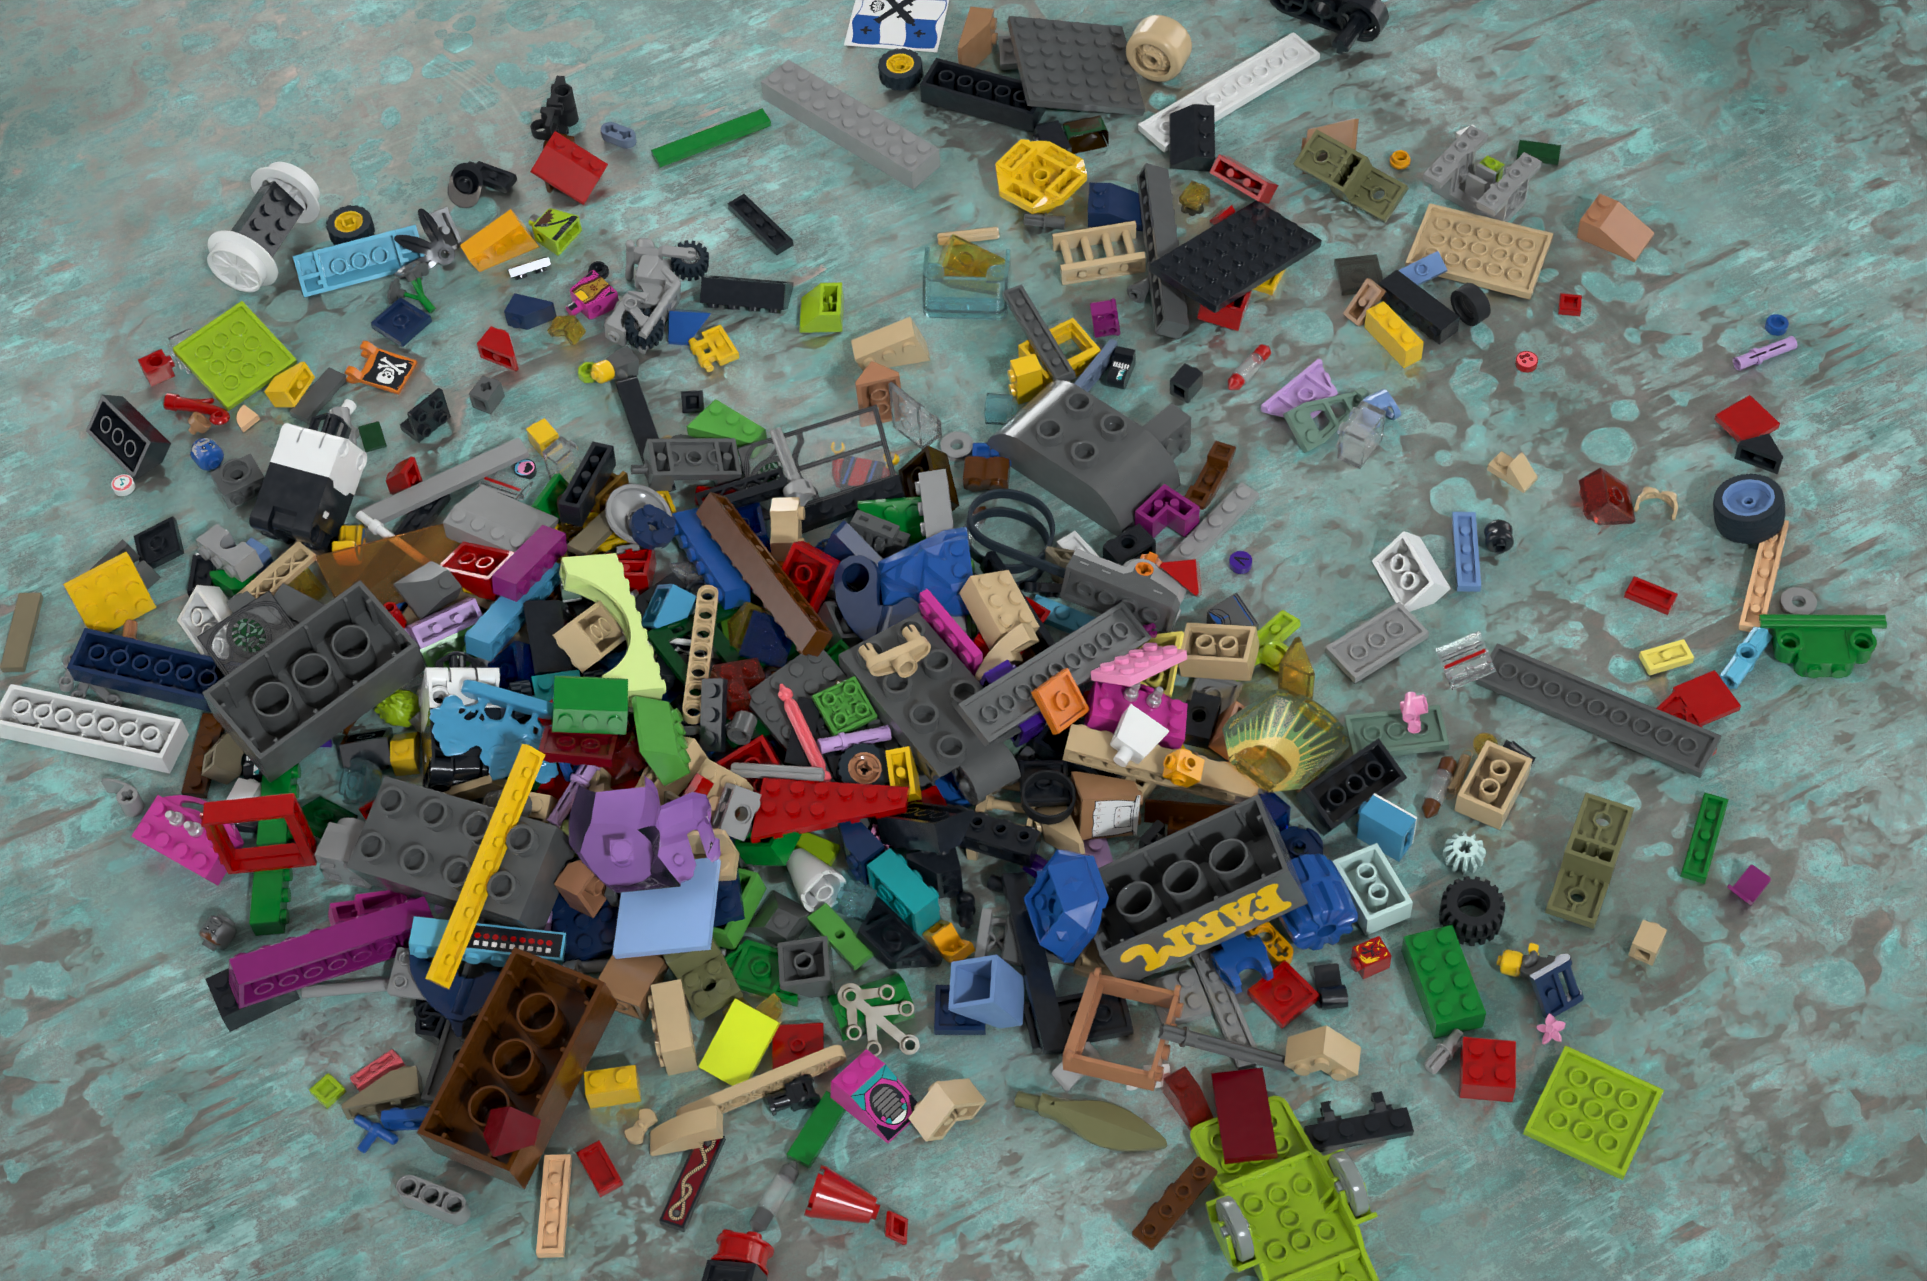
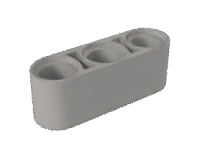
M405 1175L397 1181L396 1191L405 1206L453 1225H462L469 1220L471 1211L462 1194L414 1175ZM415 1188L412 1193L405 1194L409 1189ZM438 1197L435 1202L428 1203L430 1199ZM456 1206H462L460 1210L451 1212Z

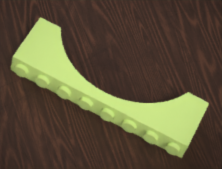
M616 553L562 557L559 575L564 590L582 595L595 603L600 600L618 622L626 638L628 650L626 655L615 668L602 675V678L628 679V707H633L631 698L634 696L662 700L663 694L666 693V683L664 679L661 680L659 664L653 658V647L647 641V630L642 627L641 614L636 610L635 597L630 594L629 580L624 577L623 564L619 562Z

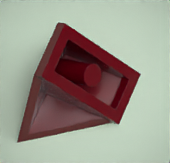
M510 1106L491 1109L483 1136L492 1156H500L529 1146L534 1147L542 1120Z

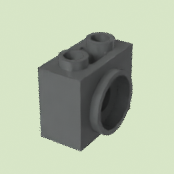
M251 454L242 458L231 459L225 462L221 468L210 472L214 484L229 510L257 497L265 478Z

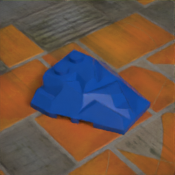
M967 527L943 530L878 562V568L881 572V592L884 606L896 605L908 597L915 599L920 604V593L928 589L950 616L970 615L959 594L968 578L973 576Z

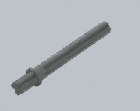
M1163 1023L1159 1028L1160 1033L1158 1037L1160 1039L1178 1043L1180 1047L1189 1046L1284 1072L1290 1069L1284 1065V1055L1194 1032L1186 1026L1179 1028Z

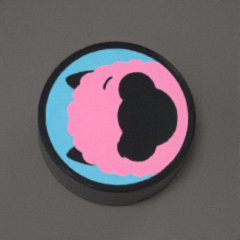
M523 459L515 463L514 473L516 478L521 481L533 479L537 474L535 463L530 459Z

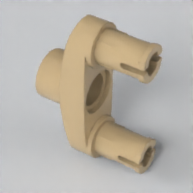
M909 625V628L906 626L902 630V635L908 641L907 643L879 655L871 643H866L869 650L863 644L859 648V654L866 661V667L873 676H883L897 672L900 677L906 678L916 672L917 662L928 655L931 649L930 643L924 636L920 635L914 625Z

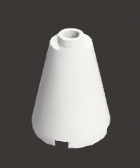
M805 849L793 850L786 866L803 907L813 913L825 903L831 908L835 906L845 893L843 887L844 883L846 884V880L842 874Z

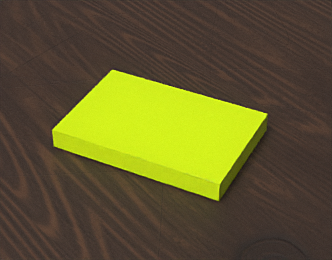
M735 998L698 1067L731 1086L751 1079L780 1022Z

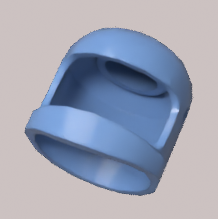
M1381 389L1367 396L1359 404V414L1366 425L1373 428L1382 425V417L1387 416L1391 420L1401 417L1399 407L1386 389Z

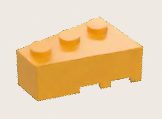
M511 209L460 245L468 260L479 272L539 247L531 232Z

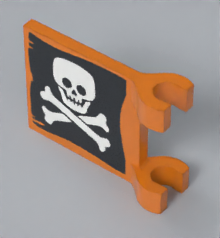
M363 341L360 345V349L363 350L361 356L368 360L361 372L353 366H348L345 370V374L348 375L346 381L352 384L363 383L399 395L416 367L417 361L379 349L372 343Z

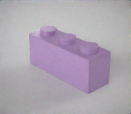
M468 597L406 627L411 637L418 644L419 648L422 649L476 624L479 617L483 615L476 599Z

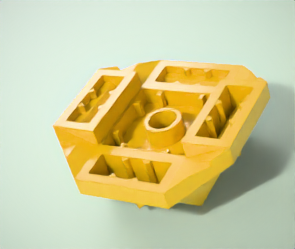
M1020 139L995 163L999 196L1031 214L1040 213L1045 215V213H1050L1055 207L1062 205L1087 181V172L1083 159L1050 141L1030 142L1026 139Z

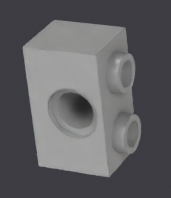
M726 782L711 822L712 829L719 828L725 830L729 837L745 841L751 832V822L754 814L760 807L761 794ZM739 807L740 814L735 818V810Z

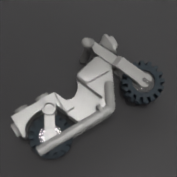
M639 238L636 242L637 247L634 246L633 240H627L625 278L629 281L633 279L634 263L637 264L635 287L642 289L643 292L628 291L623 299L616 303L614 312L604 322L606 339L623 347L626 345V340H629V344L632 346L635 343V348L642 354H645L648 349H652L653 344L655 346L659 345V341L663 339L664 325L669 319V311L675 310L680 302L681 281L678 276L681 275L682 280L687 277L688 281H692L693 277L695 281L699 280V276L704 277V273H707L709 268V252H707V248L705 246L702 248L700 242L695 245L696 241L693 240L691 244L688 243V240H685L684 245L682 242H679L678 247L676 245H662L659 249H656L653 241L648 238ZM663 256L671 257V260L663 259Z

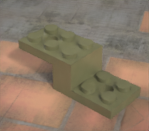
M1317 129L1293 163L1297 169L1328 185L1335 196L1383 223L1387 222L1409 189L1406 184L1373 167L1367 156ZM1320 154H1328V157L1325 161H1317V158ZM1377 191H1384V196L1381 199H1374V194Z
M1587 792L1585 793L1545 913L1592 929L1595 928L1634 807ZM1605 819L1609 825L1600 826L1596 820ZM1579 894L1584 900L1582 902H1575L1571 899V895Z
M713 935L711 950L663 954L672 972L678 979H681L684 993L699 1021L732 1003L735 998L739 999L744 996ZM716 983L713 990L705 991L707 985Z

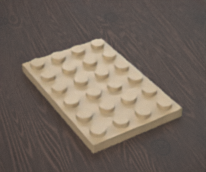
M1429 203L1406 260L1405 267L1439 251L1448 271L1437 277L1465 284L1473 283L1481 288L1531 299L1551 245L1553 233Z

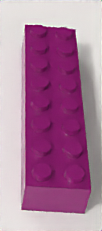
M425 897L410 898L404 903L395 906H385L379 911L370 914L363 913L355 919L338 921L330 927L313 929L305 935L289 937L283 940V942L274 945H264L258 950L249 953H239L230 958L229 984L239 1009L395 958L398 947L409 948L414 916L434 918Z

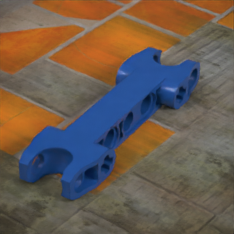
M1242 933L1217 944L1218 950L1210 953L1211 961L1219 977L1235 994L1243 992L1239 973L1245 969L1259 971L1267 981L1274 978L1266 947L1258 934L1246 938Z

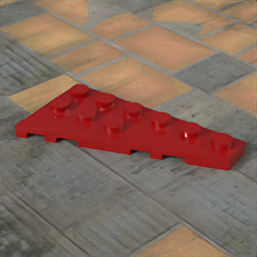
M763 778L760 791V807L755 814L751 842L757 843L762 838L772 836L774 839L782 838L783 834L792 832L802 834L837 827L838 823L851 821V824L860 822V819L873 816L878 819L906 813L909 787Z

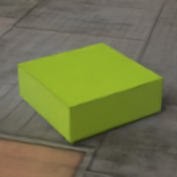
M327 1073L309 1089L310 1093L326 1109L347 1092L330 1073Z

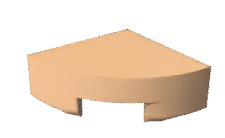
M245 404L239 409L236 416L238 426L243 433L260 420L258 414Z

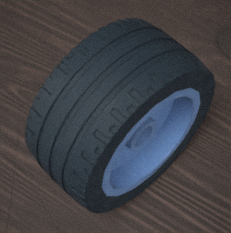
M1741 474L1729 478L1717 488L1714 494L1713 512L1716 527L1723 537L1741 544H1757L1773 538V536L1779 533L1785 521V498L1782 488L1775 480L1760 474Z

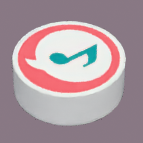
M122 474L112 480L111 487L116 495L127 496L134 491L135 483L130 475Z

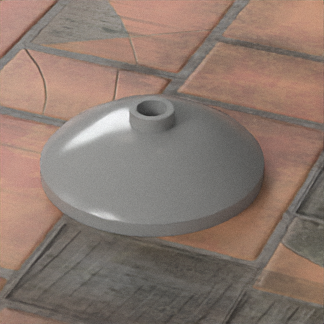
M639 484L620 486L611 493L605 506L606 519L611 529L623 540L636 545L638 544L632 538L633 533L631 528L629 529V522L638 509L643 508L646 504H651L665 511L669 516H671V511L660 494L649 487ZM649 525L650 531L657 530L653 525Z

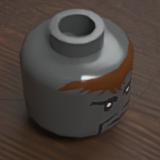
M220 913L217 916H210L199 931V936L204 939L202 945L214 952L217 948L221 950L227 949L237 933L234 927L236 923Z

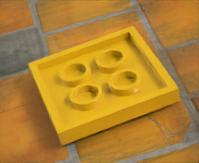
M127 552L63 584L88 629L109 633L123 626L126 620H134L157 608Z

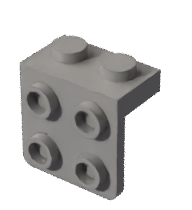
M398 947L387 988L388 994L394 997L425 1000L411 975L409 948ZM428 957L424 960L432 962L434 957Z

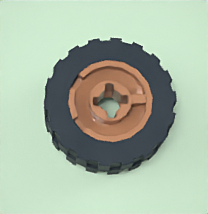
M855 744L851 748H847L845 753L841 755L836 771L838 776L837 782L871 785L888 784L886 754L883 753L881 748H877L873 744ZM865 768L868 772L863 775L860 769Z

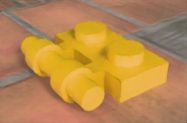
M721 324L701 332V340L697 341L693 337L688 341L691 352L698 357V363L702 368H705L706 372L713 371L712 362L717 361L719 366L739 359V352ZM709 348L711 352L705 354L704 350Z

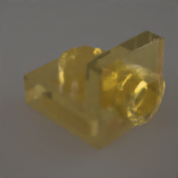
M1192 180L1180 195L1179 203L1197 211L1203 202L1209 203L1210 188Z

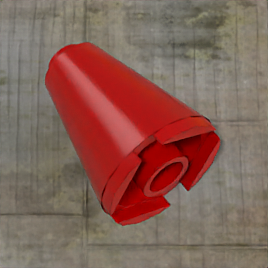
M821 1165L819 1172L824 1174L818 1173L807 1206L812 1209H806L804 1216L869 1224L870 1219L876 1220L881 1206L876 1204L877 1198L829 1167Z

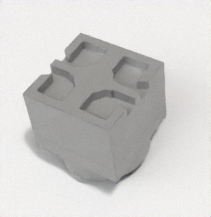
M342 818L338 823H328L314 854L317 862L320 863V869H323L322 873L326 880L366 889L372 888L371 884L346 867L365 821L355 818Z

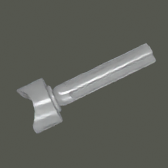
M779 427L776 430H771L770 434L789 483L783 489L784 497H800V506H805L810 498L816 495L810 479H801L782 429Z

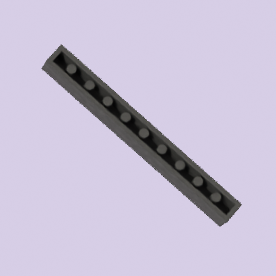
M1145 163L1137 175V185L1156 334L1179 340L1182 334L1188 330L1190 323L1187 317L1185 294L1149 271L1150 263L1179 247L1176 233L1177 225L1174 218L1175 210L1173 209L1172 202L1173 194H1171L1170 187L1171 179H1169L1168 169Z

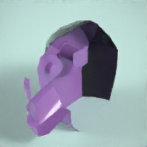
M645 774V787L593 792L579 785L570 813L569 844L585 866L616 893L680 887L681 883L693 877L696 867L687 836L688 833L692 830H698L706 856L711 862L718 860L721 855L720 839L715 838L710 823L711 805L705 794L691 792L660 806L658 790Z

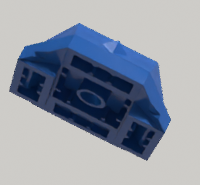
M1057 849L1041 871H1037L1036 882L1023 899L1039 945L1053 952L1054 956L1064 963H1073L1096 935L1101 922L1102 908H1106L1109 897L1094 856Z

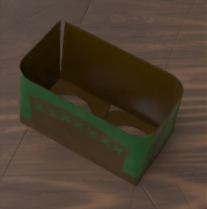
M1101 115L1063 123V131L1071 146V153L1077 154L1107 147V144L1109 146V133Z

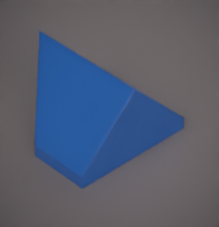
M681 309L669 311V344L690 345L688 343L689 339L695 336L711 313Z

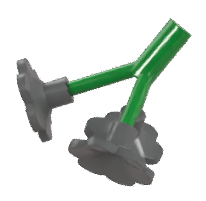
M413 261L402 266L394 273V276L398 278H395L390 284L387 294L389 304H393L398 297H408L418 300L429 313L436 309L424 295L421 282L422 276L429 274L428 263ZM405 276L408 282L412 283L418 295L410 294L406 290L400 289L399 278Z

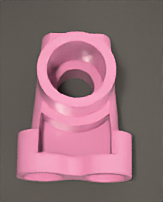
M1408 692L1405 694V700L1400 702V709L1403 720L1408 723V731L1415 734L1421 731L1420 715L1428 713V704L1424 694L1416 695L1415 692Z

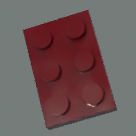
M545 725L538 751L545 754L543 761L549 763L582 764L599 768L612 767L618 734L552 732V726Z

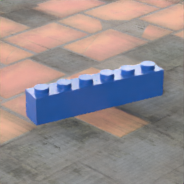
M698 508L672 513V517L676 522L674 536L677 538L680 548L685 550L688 560L693 562L698 575L703 577L705 585H712L717 588L719 594L718 602H720L724 610L750 604L751 586L742 579L740 571L732 566V561L721 551V546L711 538L712 534L708 529L701 525V520L696 515Z

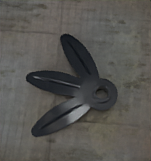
M419 209L418 216L421 226L431 243L410 235H396L394 240L413 252L426 254L427 256L414 261L428 263V269L432 268L437 262L442 265L450 264L455 258L454 249L450 245L444 244L441 231L434 218L426 210ZM443 250L448 252L447 258L441 256Z

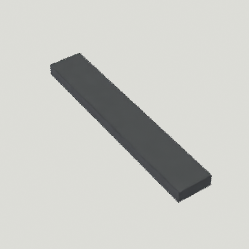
M1022 284L1002 291V297L1052 381H1070L1075 379L1074 370Z

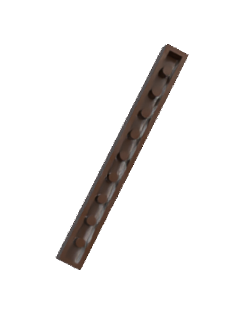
M710 492L696 512V515L701 520V525L712 534L711 538L721 546V551L730 558L732 566L740 571L742 579L753 588L752 592L762 600L764 608L772 613L774 621L784 629L786 637L796 645V650L805 656L809 654L818 657L832 638L833 633L728 498Z

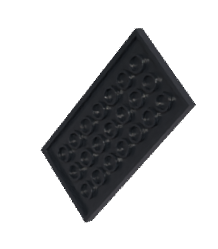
M1256 200L1150 263L1149 271L1213 313H1216L1320 248L1322 240L1288 220L1280 213L1267 207L1264 203Z

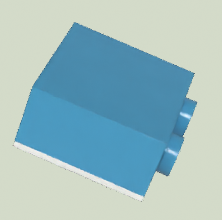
M1374 793L1368 802L1364 801L1358 810L1360 817L1356 824L1358 828L1357 838L1370 846L1378 843L1384 854L1400 862L1414 842L1417 817Z

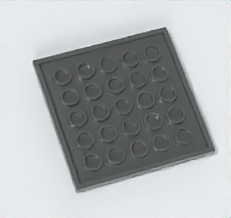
M1021 16L1008 17L1007 24L1027 106L1143 116L1145 107L1135 70L1131 67L1126 57L1127 41L1122 26Z

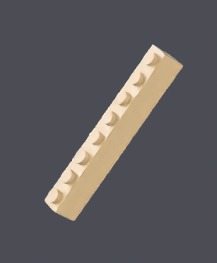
M1071 724L1062 759L1064 761L1234 805L1258 794L1262 773L1256 772L1249 767L1233 766L1226 761L1210 760L1202 755H1196L1205 759L1201 782L1188 788L1174 785L1170 780L1162 777L1164 771L1163 762L1168 754L1178 749L1171 750L1163 748L1158 744L1139 764L1130 760L1126 767H1121L1113 760L1118 752L1110 745L1113 733L1090 729L1082 724Z

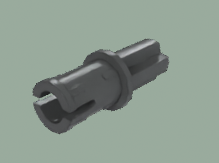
M1025 213L1023 223L1027 226L1043 227V229L1047 227L1064 230L1066 216L1047 215V213L1045 215Z

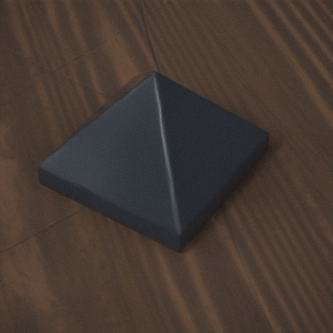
M703 390L681 391L682 413H699L704 410Z

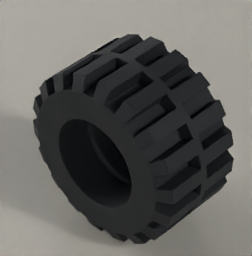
M1466 876L1461 881L1458 878L1454 880L1453 885L1449 884L1446 891L1443 892L1439 910V922L1443 927L1453 925L1459 944L1463 945L1464 942H1468L1469 946H1475V943L1478 942L1479 945H1483L1486 939L1490 942L1500 931L1505 913L1504 896L1502 893H1498L1499 888L1496 885L1491 886V881L1487 879L1481 881L1480 877L1475 876L1474 879H1470V876ZM1468 905L1475 906L1481 909L1484 915L1478 917L1468 916L1459 908Z

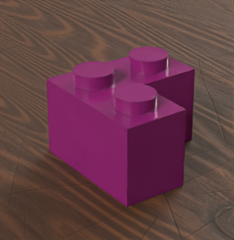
M1163 484L1135 511V525L1140 523L1153 538L1166 526L1186 537L1199 524L1200 507L1166 484Z

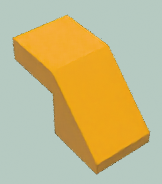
M945 920L938 921L922 933L929 944L950 963L964 960L976 950L972 942L961 939L952 923Z

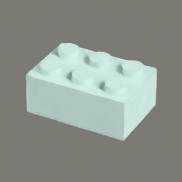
M1378 843L1332 861L1347 885L1358 913L1357 922L1365 936L1411 917L1413 902Z

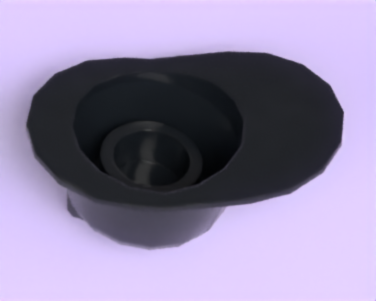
M461 163L454 167L450 176L447 194L456 206L471 208L477 204L483 185L481 171L470 163Z

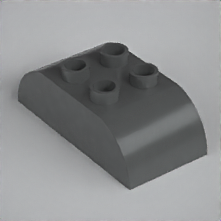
M1056 380L1050 382L994 433L987 442L990 450L994 449L999 452V456L1011 460L1010 467L1115 536H1119L1126 529L1135 526V511L1163 484H1166L1173 490L1180 486L1179 473L1173 459L1153 434L1076 384L1068 381Z

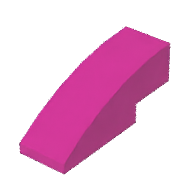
M386 890L355 894V899L352 901L330 903L328 911L330 925L332 926L338 921L355 919L363 913L370 914L379 911L385 906H395L404 903L407 900V896Z

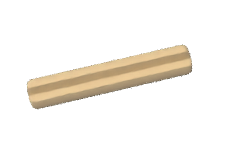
M998 227L937 234V241L940 246L999 239Z

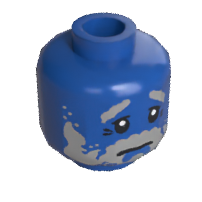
M201 438L192 445L190 455L199 468L209 471L217 469L221 465L224 453L213 439Z

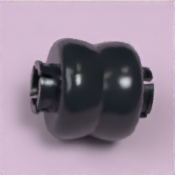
M1497 519L1486 525L1484 529L1485 545L1489 551L1502 554L1512 548L1514 544L1513 529L1509 522Z

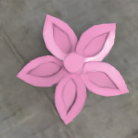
M1549 1013L1545 1020L1546 1024L1536 1026L1538 1031L1545 1033L1542 1038V1044L1544 1045L1550 1042L1552 1038L1555 1041L1562 1042L1559 1031H1562L1566 1024L1562 1021H1556L1555 1017Z

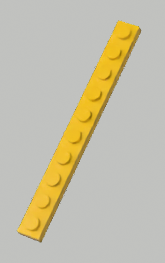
M521 745L425 979L443 988L450 989L487 899V883L491 876L498 872L508 848L506 844L507 834L513 827L517 826L544 760L545 754L530 745Z

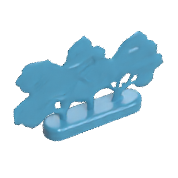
M464 680L461 688L462 694L477 700L478 703L472 706H465L458 696L449 695L445 697L440 707L430 709L431 714L429 718L434 722L432 733L435 739L439 741L440 748L445 756L461 755L477 745L482 749L480 759L484 765L489 766V774L492 780L508 777L522 744L530 745L537 750L539 749L545 726H541L538 718L552 719L553 703L485 683ZM492 704L506 708L504 717L500 720L490 719L484 711L486 705ZM463 708L465 712L460 714L459 709ZM478 710L475 718L471 720L464 719V716L470 711L475 713ZM512 711H517L532 717L523 725L516 719H513L511 714ZM481 714L484 715V721L479 719ZM534 726L538 728V734L536 735L533 733ZM543 761L535 781L546 784L551 778L556 777L559 774L557 763Z

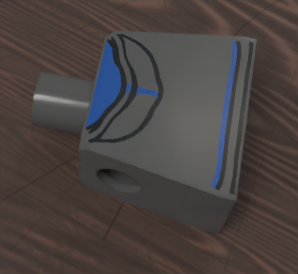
M1234 593L1207 611V624L1254 626L1257 628V631L1259 630L1258 622L1238 593Z

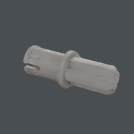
M1454 1029L1443 1043H1438L1435 1052L1425 1061V1069L1431 1074H1436L1448 1060H1452L1454 1053L1462 1045L1463 1037L1461 1038L1464 1033L1459 1029Z

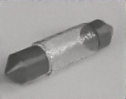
M796 1161L784 1164L780 1171L776 1173L749 1221L753 1232L766 1231L773 1217L777 1215L799 1175Z

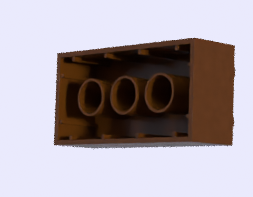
M514 947L417 1134L433 1152L525 1190L618 1005L606 983ZM510 1106L542 1120L534 1147L529 1146L500 1156H492L483 1136L491 1109Z

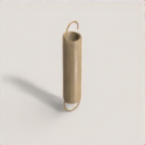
M1462 753L1448 788V792L1454 795V797L1459 792L1471 761V757L1467 754Z

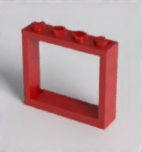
M294 793L204 802L203 813H200L201 827L205 828L207 839L212 841L213 850L215 853H218L220 864L224 865L228 874L317 865L314 854L318 844ZM284 818L296 843L235 849L223 824Z

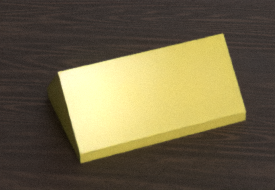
M1177 631L1157 634V637L1151 638L1148 643H1157V646L1161 647L1174 645L1177 646V649H1181L1184 632ZM1178 664L1141 681L1140 684L1154 689L1162 687L1163 693L1171 698Z

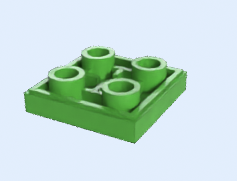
M855 676L812 695V700L832 736H836L840 732L846 734L877 719V714Z

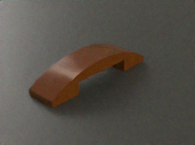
M1215 440L1207 455L1206 464L1193 486L1190 485L1184 497L1198 505L1201 510H1204L1218 492L1231 465L1236 447Z

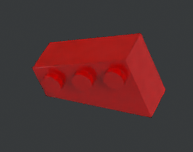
M631 548L626 549L625 553L617 555L619 562L623 564L624 577L629 580L630 592L637 589L641 595L652 587L657 564L654 550L643 549L633 551Z

